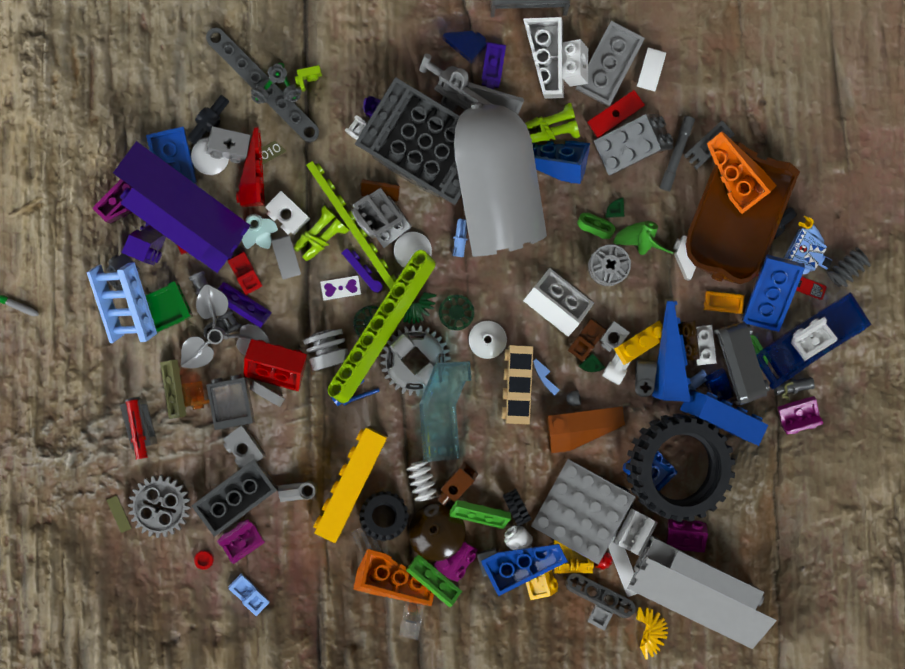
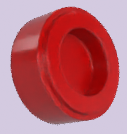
M201 550L195 555L194 563L197 568L206 570L213 565L214 556L208 550Z

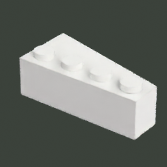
M562 17L524 18L543 96L545 99L564 98V79L562 78Z

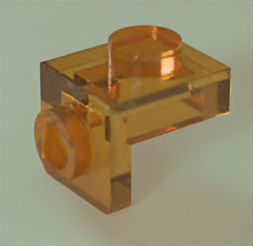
M202 381L181 384L185 407L192 406L193 410L202 409L204 404L210 403L209 399H204Z

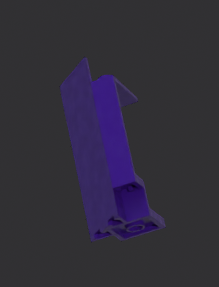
M138 141L134 143L113 172V174L131 186L130 189L126 187L120 195L122 199L121 204L216 273L219 272L228 258L231 259L232 253L251 226Z

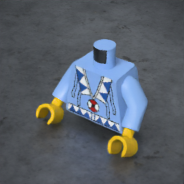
M804 216L806 222H799V226L805 229L801 228L797 231L783 259L805 264L803 274L815 271L818 265L827 270L832 262V259L823 255L827 246L824 244V239L819 230L813 224V219Z

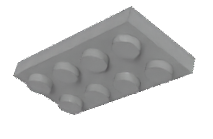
M611 21L588 64V84L577 85L575 90L609 107L645 38Z

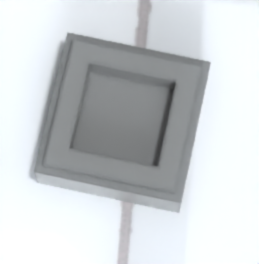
M595 604L587 622L605 631L613 613Z

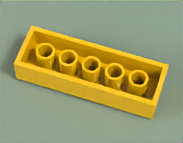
M368 426L365 430H360L356 438L359 442L356 447L353 446L347 456L350 458V461L342 466L339 473L342 477L340 481L334 483L330 491L333 495L331 499H326L322 510L325 512L323 516L319 515L313 526L316 528L314 534L333 543L337 542L388 436Z

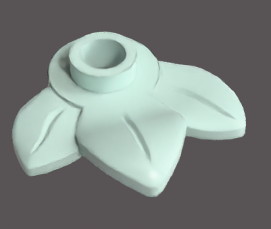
M257 214L247 216L245 221L251 225V222L256 220L258 225L256 227H249L243 236V245L246 249H249L256 243L262 248L269 249L272 240L271 233L278 230L277 225L271 219H262Z

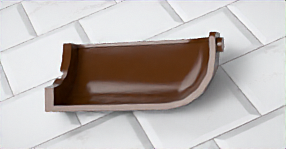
M734 142L768 174L777 186L741 214L730 201L725 183L721 180L718 166L714 165L688 230L686 250L687 256L694 266L712 275V279L720 282L725 280L736 284L750 282L760 272L800 171L790 162L779 161L769 157L767 160L757 157V152L750 150L740 142Z

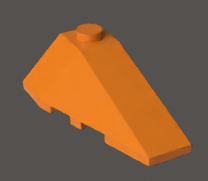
M723 131L707 143L714 163L720 171L721 180L727 188V195L741 214L777 186L768 174Z
M367 549L356 573L354 590L432 606L434 594L410 575L404 565L397 563L385 553Z

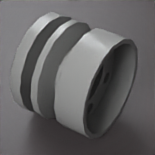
M605 245L598 248L588 261L590 277L602 286H613L622 282L628 276L631 269V260L628 253L617 245ZM607 260L609 262H614L613 270L611 268H606V265L608 264Z
M342 329L321 331L303 340L304 345L311 343L314 345V347L306 349V352H316V356L309 359L312 372L339 365L345 361L349 355L348 348H338L339 344L345 342V338L338 340L335 338V336L343 334Z

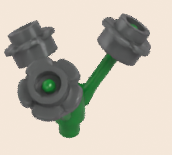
M283 63L274 64L273 67L271 66L268 69L270 80L263 88L257 86L251 90V98L258 104L267 102L269 94L266 90L273 82L285 83L287 87L283 91L285 100L295 102L300 99L301 89L297 85H290L287 79V70Z

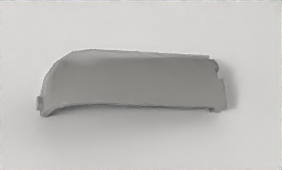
M482 102L472 103L471 107L466 109L458 119L455 128L454 150L472 256L476 257L495 255L497 250L508 248L509 252L521 249L524 243L530 242L534 244L544 239L547 233L532 139L527 125L517 113L504 106L482 105Z

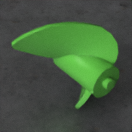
M652 221L635 223L622 229L616 235L613 242L616 245H637L640 255L646 254L651 247L671 254L674 253L661 246L654 239L658 225Z

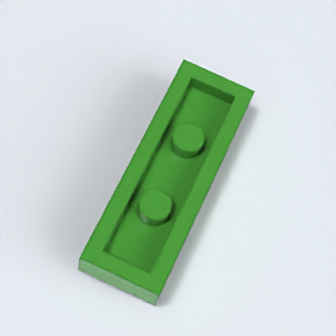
M457 500L450 509V517L504 529L511 520L510 512Z
M419 554L406 569L410 575L448 607L453 606L462 593V590Z

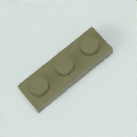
M178 360L160 362L169 419L185 417L186 405L184 403Z

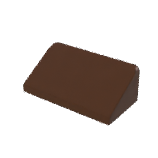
M362 180V196L370 195L381 188L387 197L390 196L396 202L399 200V185Z

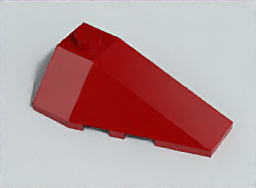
M258 127L254 128L239 184V191H236L237 203H240L241 207L265 206L261 130Z

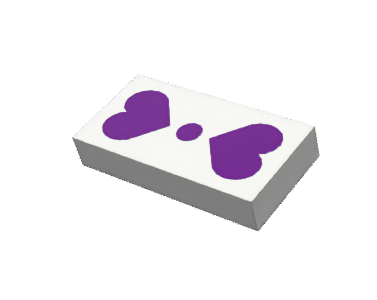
M359 276L320 282L323 301L362 295Z

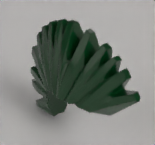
M424 292L419 302L413 301L404 315L403 322L406 323L408 320V323L411 324V320H413V324H415L416 320L418 323H420V319L421 321L424 320L423 314L429 317L430 313L425 308L434 309L431 305L436 303L428 299L437 297V294Z

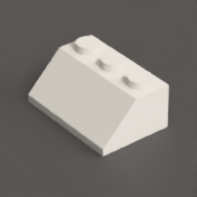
M551 268L546 271L523 300L568 337L594 304Z

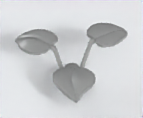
M207 284L198 294L196 308L202 318L208 319L213 317L212 329L207 334L208 341L206 343L198 336L190 337L183 343L181 367L199 368L207 365L214 356V350L208 345L210 343L219 344L223 339L239 338L236 345L243 355H246L251 339L263 340L269 344L270 342L266 333L254 324L243 325L240 329V334L225 335L224 330L216 326V316L225 314L228 309V299L222 291Z

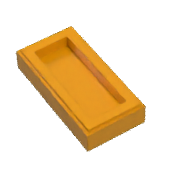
M706 291L704 310L743 314L745 295Z

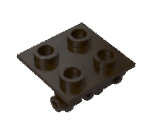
M696 321L681 322L678 324L679 334L683 335L687 360L700 359Z

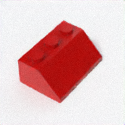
M251 339L244 358V377L299 392L307 354L300 350L284 348L281 345H272L263 340Z

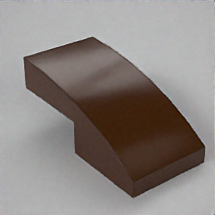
M591 318L568 351L583 362L607 329Z

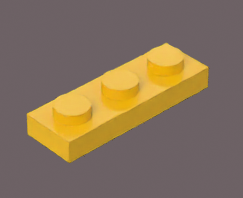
M660 320L614 348L623 365L628 364L660 343L663 329Z

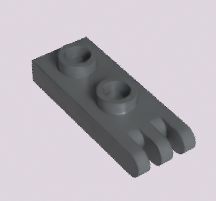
M723 121L718 123L684 155L685 158H688L691 154L694 155L689 161L691 164L696 159L699 161L694 166L696 170L712 156L707 145L710 140L721 131L729 138L735 135Z

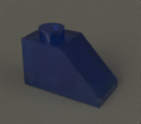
M449 32L443 35V40L471 64L487 46L486 38L479 32Z

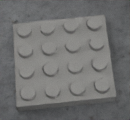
M568 459L531 527L599 565L636 496Z

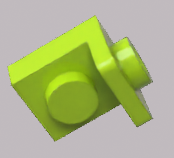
M320 66L297 70L298 76H295V82L297 87H301L302 92L306 91L304 80L307 79L308 82L318 80V77L322 76Z

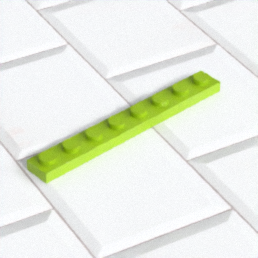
M311 161L306 166L391 290L397 280L394 274L391 276L388 274L386 269L389 267L383 258L379 260L376 256L378 250L372 242L368 244L365 239L367 237L365 231L361 227L357 228L354 223L356 220L351 210L347 212L343 207L346 205L340 195L336 196L332 191L335 187L330 179L326 181L322 176L325 172L320 164L315 165Z

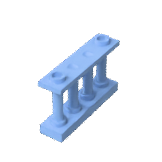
M135 262L127 263L118 269L117 272L104 273L102 265H97L87 272L110 343H114L124 334L137 333L140 342H147L157 334ZM120 280L123 290L110 291L107 281ZM113 298H126L129 308L116 309ZM118 316H132L135 326H121Z

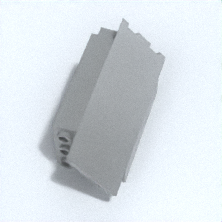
M653 535L650 536L643 552L638 557L633 568L635 573L627 589L751 649L758 644L777 621L756 610L757 606L760 607L763 603L764 592L754 584H747L660 541Z

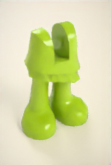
M571 103L566 104L564 110L547 117L540 116L538 118L537 116L525 122L528 130L538 129V133L530 135L532 143L550 141V139L556 140V135L570 133L573 138H580ZM573 120L563 125L549 127V125L557 122Z
M326 205L321 208V217L309 231H305L304 234L302 233L293 247L296 252H299L307 243L312 246L302 256L305 261L312 259L320 251L324 250L325 246L330 245L327 241L335 234H346L350 231ZM334 220L331 226L320 237H317V234L329 222Z

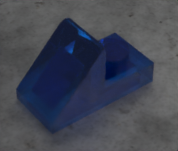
M723 368L705 377V385L710 393L718 396V401L721 402L722 399L727 400L734 396Z

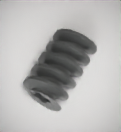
M856 247V251H850V256L846 255L844 261L838 262L839 266L835 265L832 268L833 271L829 270L827 272L828 277L838 287L840 285L848 287L846 280L853 282L852 275L859 277L858 270L865 272L863 265L871 267L869 259L859 248Z

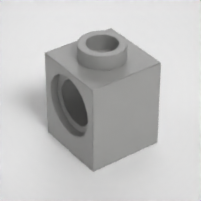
M613 321L599 341L602 342L601 346L607 351H615L614 348L622 344L630 332ZM612 332L618 336V341L614 344L608 340V336Z

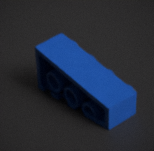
M689 389V394L693 396V402H683L680 408L681 411L705 420L711 425L757 446L760 445L768 427L767 424L762 422L763 418L755 414L749 416L747 415V410L738 406L734 409L731 402L724 399L720 402L717 400L718 396L707 392L705 395Z

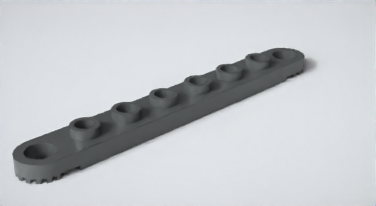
M212 28L207 32L206 40L208 44L253 89L257 86L263 88L270 80L269 77L221 29ZM215 33L221 35V40L218 43L211 41V36ZM273 82L266 90L269 94L266 103L304 141L314 142L319 137L318 127L294 102L285 100L283 91ZM308 127L315 130V134L311 138L304 135Z

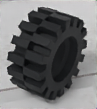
M517 489L502 495L517 526L532 520Z

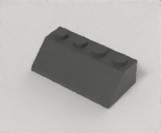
M252 460L194 503L192 508L215 537L276 492L278 486L269 474L255 460Z

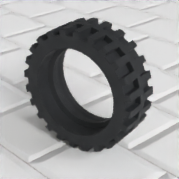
M689 415L660 416V421H650L651 427L648 429L643 427L639 431L642 435L639 439H633L631 443L635 444L633 451L628 450L627 456L631 457L630 463H626V469L630 470L631 475L627 476V481L633 484L631 488L632 493L639 497L638 501L645 505L647 509L675 521L682 522V519L695 521L694 516L703 518L707 516V510L714 512L717 509L716 503L718 501H725L726 497L723 496L725 491H731L732 485H729L730 478H735V472L731 471V465H736L735 459L731 458L729 454L733 452L732 447L725 444L728 440L726 436L720 434V429L710 425L709 422ZM675 435H689L698 439L705 446L709 461L708 472L703 484L694 494L681 500L670 499L662 495L654 486L652 479L653 459L660 446L669 438Z

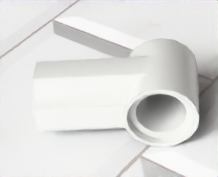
M616 353L612 361L606 366L602 376L620 385L626 375L629 363L623 365Z

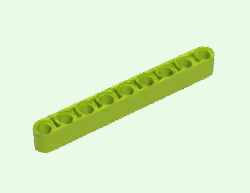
M418 250L412 255L329 384L328 394L340 403H346L351 399L434 270L435 260L424 250Z

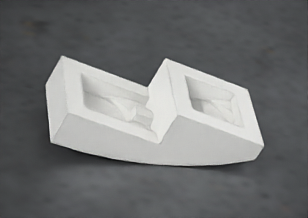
M650 47L647 48L637 87L656 91L666 52Z

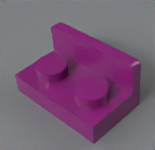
M668 519L666 544L678 550L705 552L708 536L706 523L684 520L680 522Z

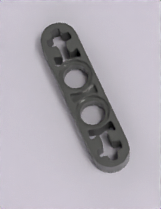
M573 573L565 581V586L570 592L621 618H629L635 613L636 607L631 600L580 574ZM573 579H576V580H577L576 583L579 584V585H576L575 587H573V586H572V584H573L572 580H573ZM585 583L586 585L584 586L583 590L581 591V590H580V589L582 588L581 586ZM594 587L597 592L596 596H590L587 593V588ZM606 595L613 598L614 602L612 605L605 603L604 597ZM625 605H628V610H630L627 613L624 612L623 607Z

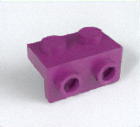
M815 396L777 407L781 427L787 435L823 425Z
M249 519L241 521L237 524L236 528L225 532L217 540L233 564L265 543L256 525Z
M464 541L462 547L454 556L443 561H436L433 567L449 579L458 582L465 575L469 564L474 561L478 549Z

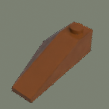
M623 406L547 415L551 453L574 450L624 426Z

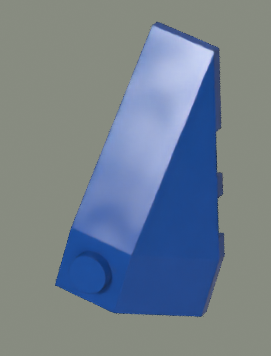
M559 544L498 552L481 561L498 596L568 562Z

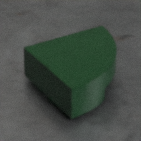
M624 197L614 200L608 206L605 218L625 217Z
M593 353L579 365L582 370L587 372H598L605 368Z

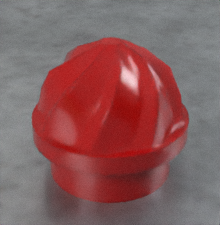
M605 552L599 565L594 562L595 568L600 570L609 568L613 561L612 556Z

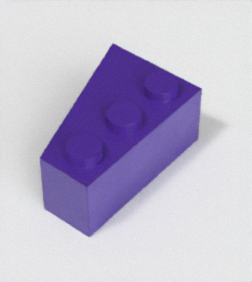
M146 223L145 226L140 227L141 231L135 230L129 234L121 253L154 266L155 262L158 263L162 256L160 251L166 236Z

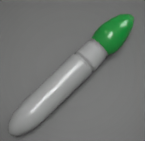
M0 295V303L31 316L39 315L35 309L9 299L5 295Z

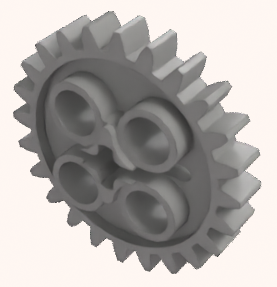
M160 475L158 480L155 476H152L151 482L148 478L144 479L145 485L138 483L137 485L140 490H132L136 495L129 497V499L133 500V503L128 504V507L133 508L128 514L135 516L131 522H138L135 528L142 526V534L148 530L149 537L156 533V538H159L161 533H163L164 537H167L168 531L172 535L175 534L174 528L181 530L180 523L186 524L187 521L184 517L190 516L186 510L192 508L186 505L191 500L190 498H185L188 491H181L184 485L176 486L178 480L171 482L170 476L164 480L163 475ZM151 489L157 491V499L150 497L149 492ZM169 495H173L176 498L175 505L168 503ZM144 500L153 504L161 502L162 507L175 509L176 512L173 513L167 509L158 510L157 506L145 504ZM145 508H149L152 511L150 518L145 517L143 513ZM164 513L170 516L168 524L162 521Z

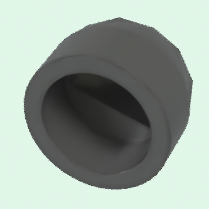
M578 390L571 391L567 395L568 404L571 406L581 405Z

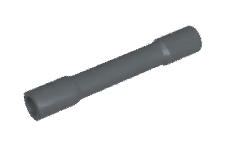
M684 116L678 139L659 187L662 190L671 191L683 150L695 122V119L692 117Z

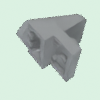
M381 188L370 195H366L352 205L354 208L351 212L357 224L372 238L380 236L403 220Z

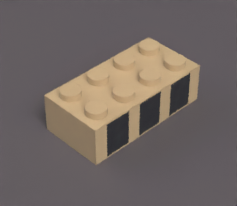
M509 345L508 349H505L504 361H508V367L504 369L503 380H507V388H503L502 399L506 400V407H502V419H505V423L530 424L533 346Z

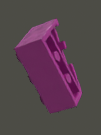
M122 179L92 208L105 222L110 224L133 213L121 204L122 199L120 195L126 187L131 188Z

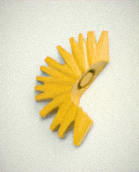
M638 607L636 620L646 625L640 645L646 660L648 659V654L653 657V652L657 654L656 650L660 652L657 644L664 646V643L658 640V638L667 639V636L664 634H668V632L662 630L668 629V627H664L667 624L663 622L665 621L664 618L658 620L659 612L653 616V609L649 610L646 607L643 614L641 607Z

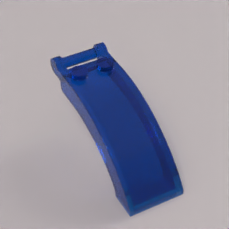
M850 292L808 317L757 352L756 356L759 366L773 390L872 324ZM825 317L827 319V326L838 339L832 345L804 361L791 344L793 334L800 328H807L813 320L817 318L820 320ZM764 356H766L771 366L779 376L778 379H776L771 369L763 359Z

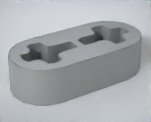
M255 380L249 388L281 407L285 400L283 396Z

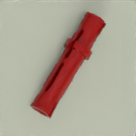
M138 400L126 401L132 439L130 440L134 446L135 459L148 458L145 440L147 439L143 434Z

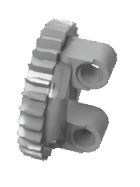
M414 325L411 331L405 327V333L403 334L400 330H397L399 336L396 337L392 334L393 341H387L390 346L383 348L387 353L381 354L385 361L380 362V364L386 365L382 372H388L384 378L392 379L389 385L397 384L395 390L402 387V394L409 390V396L412 395L413 391H416L417 396H419L420 390H423V393L426 395L427 388L433 392L434 384L440 387L437 382L438 380L445 381L442 374H449L444 370L445 367L451 366L446 364V361L450 360L451 357H445L449 350L443 349L446 343L440 344L442 337L440 336L436 339L435 331L430 335L429 328L423 332L422 326L419 327L418 331L415 330ZM412 335V336H420V337L424 336V337H423V338H411V337H409V336ZM415 346L430 360L416 375L401 361ZM391 353H393V359H392L393 365H392V367H391V356H392ZM441 353V357H440V367H441V368H440V370H439V368H438V362H439L438 357H439V354ZM409 383H412V384H421V385H423V386H419V385H410V386H409V385H407V384H409Z

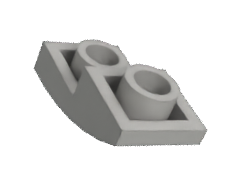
M290 235L271 240L282 279L301 275Z

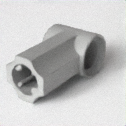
M313 481L278 486L280 502L309 500L318 492V487ZM306 485L312 487V495H307L304 493V487Z

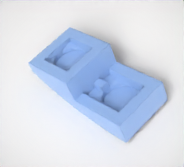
M535 358L533 365L539 379L553 395H556L559 389L546 378L550 370Z
M242 573L228 586V589L255 616L270 603L262 592Z

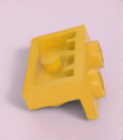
M552 570L526 582L530 600L549 597L558 592V582L554 578Z

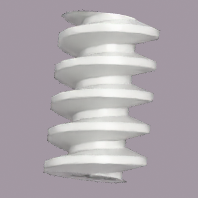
M429 459L411 463V466L406 469L407 471H413L408 478L415 479V481L410 483V486H416L412 493L418 494L414 501H425L438 497L432 496L437 490L430 488L435 482L429 481L433 474L427 473L431 470V467L425 466Z

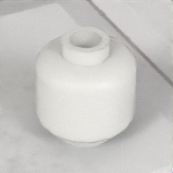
M514 525L505 532L504 542L510 550L532 548L533 537L523 526Z

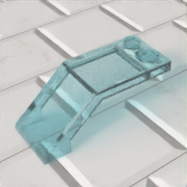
M470 361L435 363L419 404L423 462L460 459L456 404L465 382L471 381Z

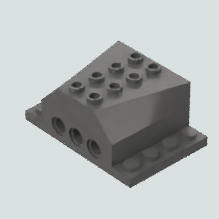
M395 77L355 142V145L371 154L375 160L392 172L438 198L440 196L456 205L462 195L454 150L455 128L460 116Z

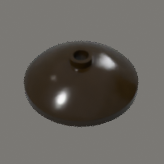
M442 503L430 504L421 508L412 518L409 526V540L413 549L421 557L431 561H443L454 556L462 547L466 536L465 523L463 519L450 517L451 506H445ZM433 527H437L436 533L431 532Z

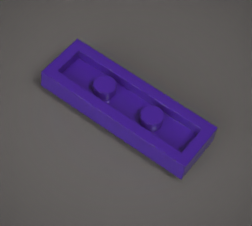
M223 282L218 290L226 295L229 303L228 308L261 328L269 319L271 311L227 283Z

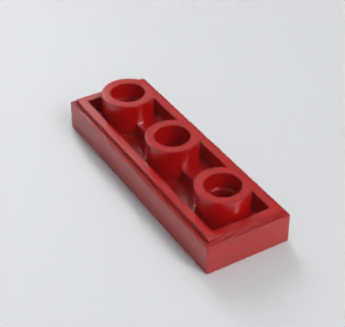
M633 90L589 120L587 124L594 135L599 138L643 108L645 104L636 91ZM617 112L619 117H614L612 113Z

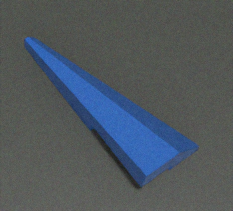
M671 300L666 303L652 397L665 401L693 402V396L689 394L688 384H691L690 378H687L685 366L688 363L683 335L679 334L678 324L681 321L676 316L675 305H678V303Z

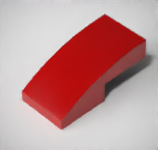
M245 251L227 260L245 295L263 286Z

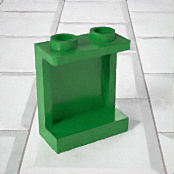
M177 281L171 282L168 286L146 295L157 333L193 317Z

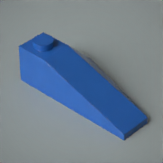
M572 140L565 141V144H554V141H547V144L544 145L532 143L536 170L561 181L581 184L586 170L590 143Z

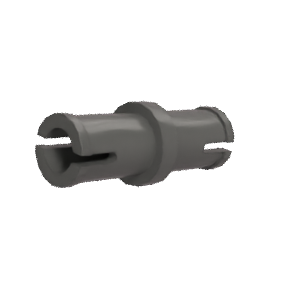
M812 377L799 380L795 378L790 379L788 382L793 381V384L787 386L788 393L792 392L793 394L798 393V391L815 388ZM787 382L774 383L776 396L785 393L784 385Z

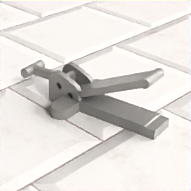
M424 54L419 71L425 73L428 69L439 77V83L435 86L434 90L443 95L442 106L453 112L458 105L466 110L471 107L472 103L482 102V105L504 106L519 114L524 102L522 97H516L470 83L468 74L464 69L451 66L443 71L430 62V54Z

